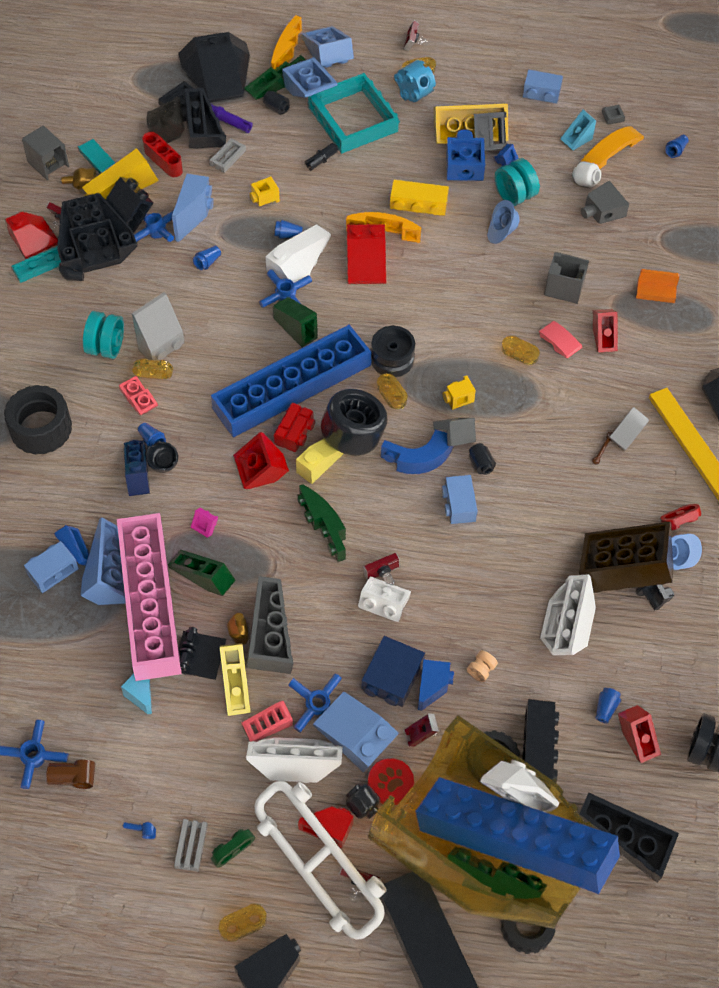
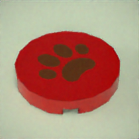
M395 758L383 759L371 768L368 775V785L380 797V803L398 805L405 802L412 794L414 774L410 767L401 760Z

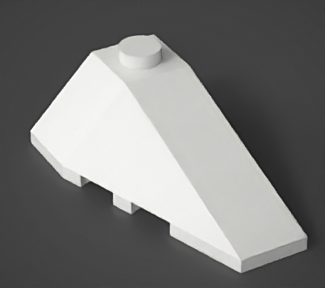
M316 224L283 242L266 256V271L273 270L280 279L287 278L293 282L307 275L310 276V272L313 266L316 265L320 253L323 252L331 234Z

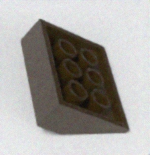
M670 521L585 533L579 575H590L593 593L673 583L674 567Z

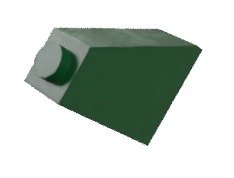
M290 297L278 301L273 306V319L302 348L318 338L317 313Z

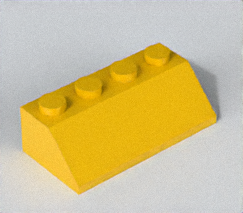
M508 104L433 107L436 144L447 143V137L456 138L460 130L471 131L473 138H475L474 114L506 112L505 130L506 141H508ZM498 118L492 119L493 140L499 141Z

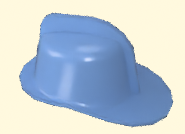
M500 201L493 210L487 233L488 240L493 244L503 241L519 225V214L510 201Z
M681 534L672 537L674 570L690 568L698 563L702 553V545L699 538L694 534Z

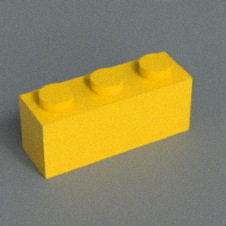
M394 179L390 195V209L445 216L449 187Z

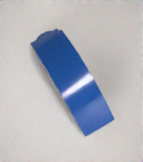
M435 430L430 441L416 449L405 448L384 440L381 446V458L390 463H397L396 471L422 474L441 466L451 454L454 446H448L447 433Z

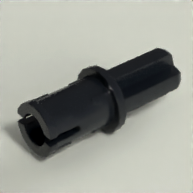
M331 143L324 149L317 150L315 155L305 160L306 167L312 171L321 163H326L327 159L339 151L337 145Z

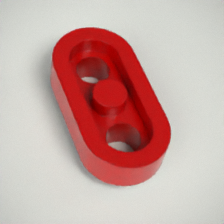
M689 504L664 514L660 519L661 522L670 521L671 530H676L684 523L697 521L702 513L698 504Z

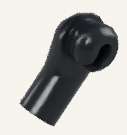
M62 263L59 264V272L66 280L84 281V271H74L71 268L62 266Z

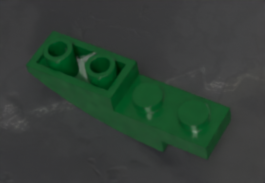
M304 484L299 485L297 500L300 507L304 506L306 510L304 515L307 523H311L314 530L320 528L323 538L328 539V550L331 556L335 555L337 562L346 560V549L342 542L346 540V528L340 517L318 493Z
M455 846L445 861L467 874L463 883L489 894L515 899L540 898L547 887V884L543 883L539 877L520 871V868L515 864L503 861L498 868H495L490 861L480 860L473 856L469 850L462 847L458 848Z

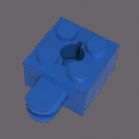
M469 130L458 131L456 138L447 137V180L484 181V138H473V134Z

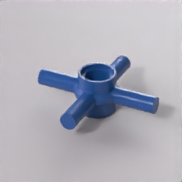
M173 211L163 217L159 213L146 214L143 219L146 223L145 228L134 234L136 242L149 234L154 239L164 237L168 242L173 241L174 236L165 228L166 224L172 220Z
M269 270L267 276L277 287L274 294L259 301L260 306L264 308L277 300L282 301L287 297L299 302L295 297L296 290L311 283V277L307 275L293 282L287 278L280 279L273 270Z
M335 673L322 690L312 692L293 678L288 686L306 699L305 705L307 708L294 725L295 730L301 733L314 715H322L330 706L329 695L342 680L338 674ZM312 699H321L323 702V707H315L313 705Z
M43 720L35 721L31 740L24 742L21 748L0 746L1 756L20 757L22 763L25 764L20 786L23 789H30L34 768L40 767L45 760L68 761V753L45 751L43 745L40 744L45 724ZM38 751L34 757H28L30 752Z

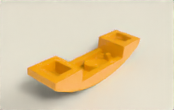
M632 126L618 129L595 145L581 162L594 163L601 169L606 165L607 159L628 145L630 147L643 140L644 136Z
M363 212L346 217V231L347 225L385 224V232L402 234L401 240L416 243L421 241V227L400 216L380 212Z

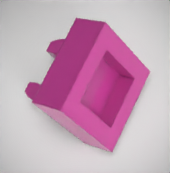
M198 508L195 510L190 528L208 538L213 534L218 516Z

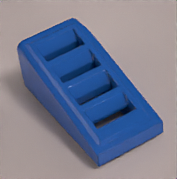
M65 525L56 531L54 535L65 545L78 564L86 566L89 551L79 529Z

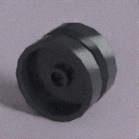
M392 325L379 329L373 335L371 363L372 367L379 374L394 378L403 376L411 370L414 364L416 343L410 331L401 326Z
M703 713L691 738L687 762L699 766L703 763L708 753L707 769L719 773V725L716 732H714L716 727L715 717Z

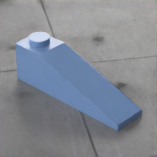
M100 518L82 578L81 596L97 605L126 604L118 526L104 518Z

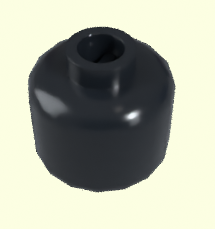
M358 783L345 795L347 797L346 806L358 819H362L365 816L370 819L380 810L377 807L380 803V797L368 784L361 785Z

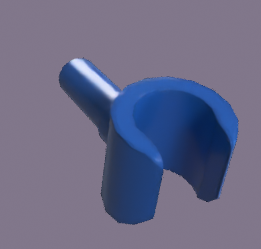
M126 822L123 824L125 829L142 831L143 839L156 838V828L150 822H145L142 825Z

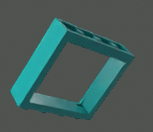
M365 73L338 82L337 86L308 96V108L333 143L337 145L341 154L398 132L400 123L398 114L394 113L390 103L385 101L381 91L376 89L373 81ZM363 91L384 122L346 136L324 105Z

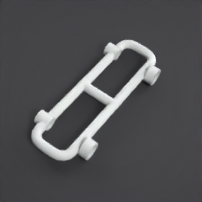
M283 781L272 783L258 796L255 802V814L261 822L257 826L258 831L265 837L270 834L332 915L333 918L329 921V924L336 932L339 933L343 930L350 938L356 940L367 937L380 925L384 918V906L379 898L387 891L385 885L375 876H372L366 882L305 804L312 797V793L307 786L301 782H298L293 788ZM277 791H283L325 844L306 864H304L278 830L276 822L264 811V804ZM330 853H332L374 908L373 918L361 929H355L350 924L348 916L340 911L311 873Z

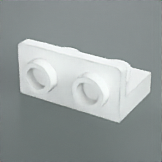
M370 576L361 591L358 607L399 622L402 610L409 600L411 591Z

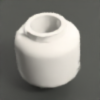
M580 162L573 170L574 181L580 186L593 187L601 179V170L594 163Z

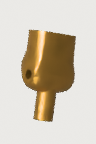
M78 168L74 171L73 176L61 177L62 184L73 183L74 188L78 190L83 189L84 185L96 178L95 168Z
M236 613L227 623L229 636L233 639L234 643H242L244 645L248 642V627L244 615Z

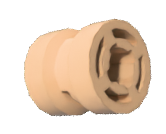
M481 650L476 655V660L467 667V672L477 681L485 682L489 677V672L495 669L498 662L490 653Z

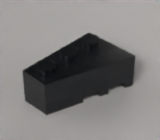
M185 88L184 103L189 149L223 147L226 144V134L223 132L219 120L212 110V105L204 89Z

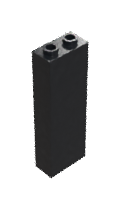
M418 868L384 883L387 891L379 899L384 906L385 913L419 988H479L423 868Z

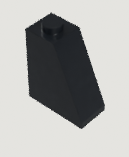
M285 934L235 965V971L245 988H282L300 962L299 952H301V949L294 938L290 940L288 935Z

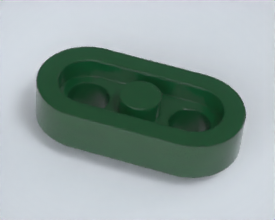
M249 829L238 830L232 835L228 843L225 845L220 844L212 851L211 861L217 868L224 866L249 847L255 840V836Z

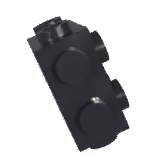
M120 177L105 200L135 233L154 202L149 198V194L138 186L139 183L135 179Z

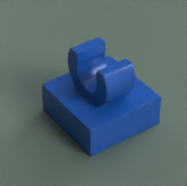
M507 144L494 158L497 164L504 166L518 159V155L514 145Z

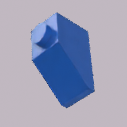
M423 660L418 710H424L446 694L448 684L453 685L454 671H450V662Z

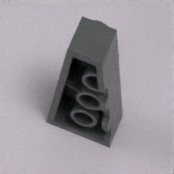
M262 576L258 578L246 668L291 674L294 663L290 648L291 643L288 635L281 579Z

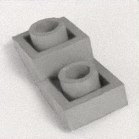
M633 407L610 435L609 439L625 451L649 419Z

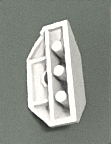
M590 575L568 576L565 580L566 583L549 600L540 639L553 655H574L588 646L596 609Z
M273 737L262 739L258 742H249L246 760L269 780L317 783L341 765L343 747L335 746L330 742L319 739Z
M512 760L510 764L501 761L481 778L480 782L507 800L546 813L553 811L559 805V801L546 785L535 777L536 773L526 769V765L521 762Z

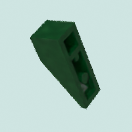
M181 549L168 564V567L208 592L223 596L235 582V578L223 562Z

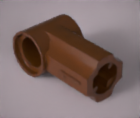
M86 759L76 760L75 763H49L46 773L47 784L72 785L78 789H90L94 783L96 763Z

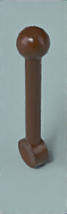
M613 432L607 433L606 441L597 456L592 459L593 464L597 465L600 463V457L611 440L609 437Z

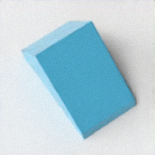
M582 110L561 137V140L572 150L577 149L593 139L596 120L585 110Z
M133 674L121 686L123 696L146 714H152L150 679L136 681Z

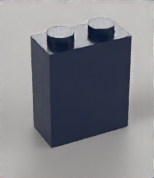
M384 635L362 679L361 690L371 697L377 696L384 699L389 705L403 707L423 666L425 652Z

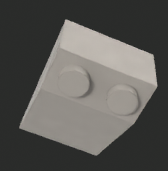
M163 292L132 313L138 349L152 364L163 360L168 354L179 349L185 343L183 330L166 293Z

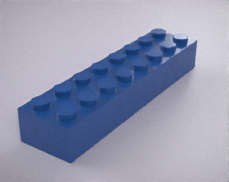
M349 324L212 394V409L234 438L287 410L291 403L299 404L370 367L371 351Z
M440 777L416 810L419 829L422 832L597 894L600 893L620 857L618 836Z

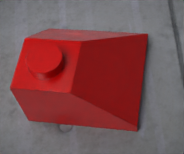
M20 212L5 219L9 235L25 259L58 245V238L42 216Z
M259 432L233 455L243 488L246 490L275 483L289 472L284 454L263 432Z

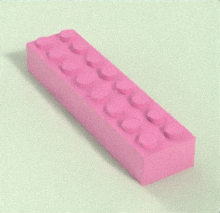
M160 513L117 519L132 667L135 680L140 681L181 674Z

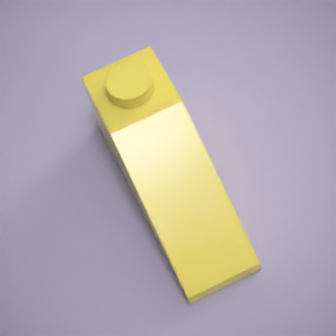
M322 439L309 446L296 459V473L313 484L344 453L335 450L325 439Z
M242 643L220 646L228 716L251 713Z

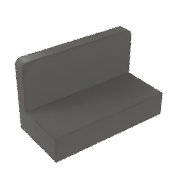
M453 418L433 421L434 430H447L448 446L476 442L475 418Z

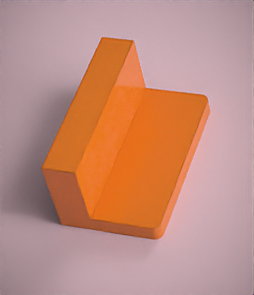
M641 269L637 282L636 298L675 303L680 274Z

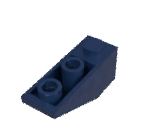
M131 440L124 443L125 478L129 496L150 494L144 440Z

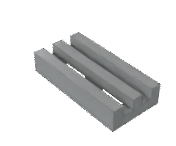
M231 138L209 160L210 166L213 167L215 165L216 169H221L225 173L245 153L246 146Z
M183 819L174 864L175 869L199 872L208 827L207 822L198 823L195 820L191 822ZM188 827H190L191 833L185 863H181ZM201 829L194 865H191L190 861L196 830Z

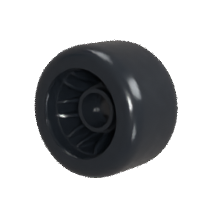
M358 389L341 390L334 394L328 402L321 420V432L326 442L335 450L347 455H365L377 447L387 426V412L383 404L368 392Z

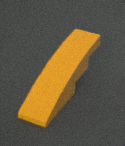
M297 15L285 27L275 46L271 61V67L274 70L285 61L289 62L294 57V47L298 44V34L302 31V19Z

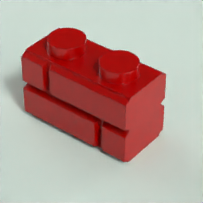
M291 403L274 433V444L292 452H297L300 446L303 447L305 445L308 430L312 431L315 426L314 412L306 407Z

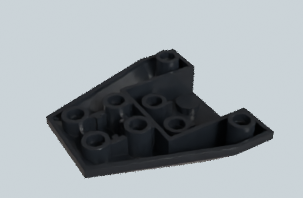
M230 32L194 37L178 53L181 68L197 88L204 89L210 102L244 97L250 61V53L245 41Z
M100 193L62 202L57 245L62 266L86 273L121 264L137 248L138 245L132 229Z

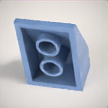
M333 26L301 33V37L312 57L323 67H331L334 63H347L348 60L354 59L351 37Z
M314 57L282 69L285 88L292 96L305 98L337 86L335 79Z
M186 174L172 214L175 241L180 242L207 217L209 209L212 210L214 200L211 198L212 185L209 184V177Z
M343 692L313 723V726L335 746H342V753L363 773L399 734L381 716L346 692Z

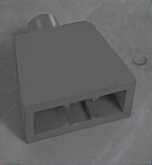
M609 180L587 195L585 207L581 208V214L585 219L593 216L598 223L602 224L626 217L629 203Z

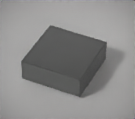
M620 105L602 108V114L607 125L625 121V115Z

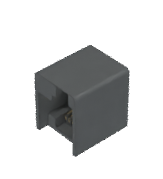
M41 126L22 138L27 162L46 180H49L48 175L63 165L69 167L64 143L45 126Z
M555 252L548 271L544 295L578 304L589 260Z

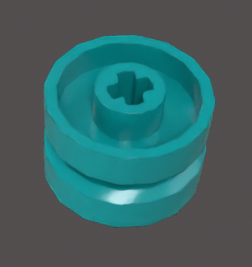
M518 158L509 165H504L495 171L494 179L498 193L503 200L510 201L513 206H517L525 200L537 196L539 193L540 184L537 173L526 159Z
M92 311L87 318L83 333L84 352L94 356L101 353L104 358L115 359L121 349L124 336L123 317L110 314L107 317L104 312Z

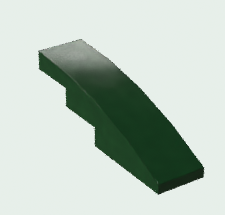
M300 55L291 63L285 61L275 70L270 67L244 88L245 91L257 100L263 98L268 91L277 92L285 88L282 69L306 59Z

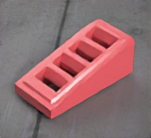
M283 700L242 722L250 742H257L293 725V719ZM280 712L283 716L282 720H280L277 715ZM271 716L275 722L273 725H271L268 719ZM262 720L264 721L267 727L264 730L260 724V721ZM255 724L259 733L254 734L251 725Z

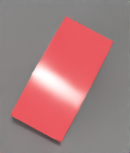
M555 321L539 331L540 337L551 343L554 351L565 358H569L582 348L578 340Z
M137 376L119 385L120 391L140 416L158 406L149 390L144 388Z

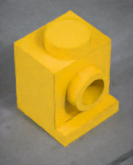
M272 177L251 184L250 198L253 203L257 202L259 207L276 201V203L280 202L279 188Z
M466 375L463 376L462 381H456L448 385L442 395L444 401L449 403L453 410L473 403L476 390Z

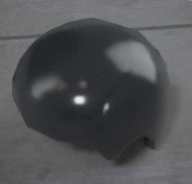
M158 441L147 448L145 457L148 466L153 471L166 473L175 468L179 455L172 444Z

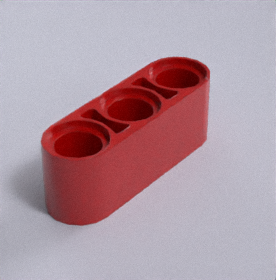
M145 133L142 137L145 154L168 176L174 178L182 175L183 168L180 154L157 133Z

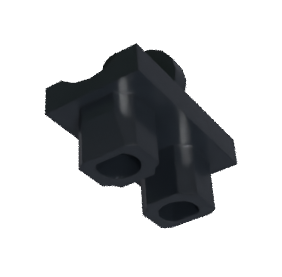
M663 585L638 587L635 591L639 597L645 595L654 611L659 610L674 597L672 589L669 587L664 588Z

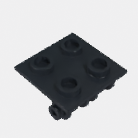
M189 627L188 630L183 631L178 647L181 673L216 680L221 663L220 646L225 645L227 639L199 634L197 628Z

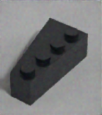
M528 699L525 711L523 737L525 741L523 744L522 761L526 765L525 768L536 773L535 777L541 780L551 792L552 783L556 784L558 778V769H554V764H557L558 750L554 749V744H558L559 731L555 730V726H558L559 712L555 711L556 702Z
M588 792L577 820L583 825L618 836L619 853L658 883L664 874L679 833Z

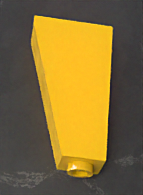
M136 148L82 188L86 192L84 196L100 193L106 199L120 177L135 179L141 189L159 180L146 159Z

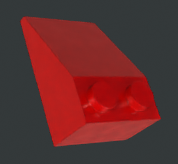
M385 224L347 225L348 284H386Z

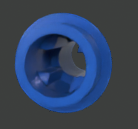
M680 135L669 141L665 148L666 154L671 158L679 157L689 142L688 137Z
M284 220L276 221L274 236H278L279 239L292 238L302 233V226Z
M213 246L197 252L193 257L194 265L199 270L208 269L221 256V250L217 246Z
M142 423L138 427V432L148 447L158 441L166 442L164 433L148 423Z
M607 687L603 688V691L599 693L596 720L602 723H609L621 702L620 692Z

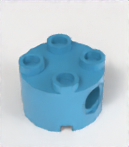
M422 60L413 61L398 70L394 75V79L401 90L400 95L405 101L417 102L435 90L433 87L436 86V81L429 66L425 68L423 65L425 62Z

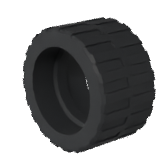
M45 385L28 386L17 391L6 403L4 416L11 439L24 452L35 455L47 454L62 447L69 439L72 431V421L66 400L56 389ZM36 412H50L56 415L49 424L40 428H27L21 425L28 416Z

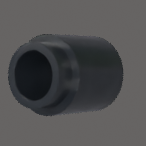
M268 91L263 97L265 106L280 115L286 113L290 108L289 99L276 91Z
M483 443L473 445L469 449V458L477 473L490 474L494 470L496 462L488 447L484 446Z

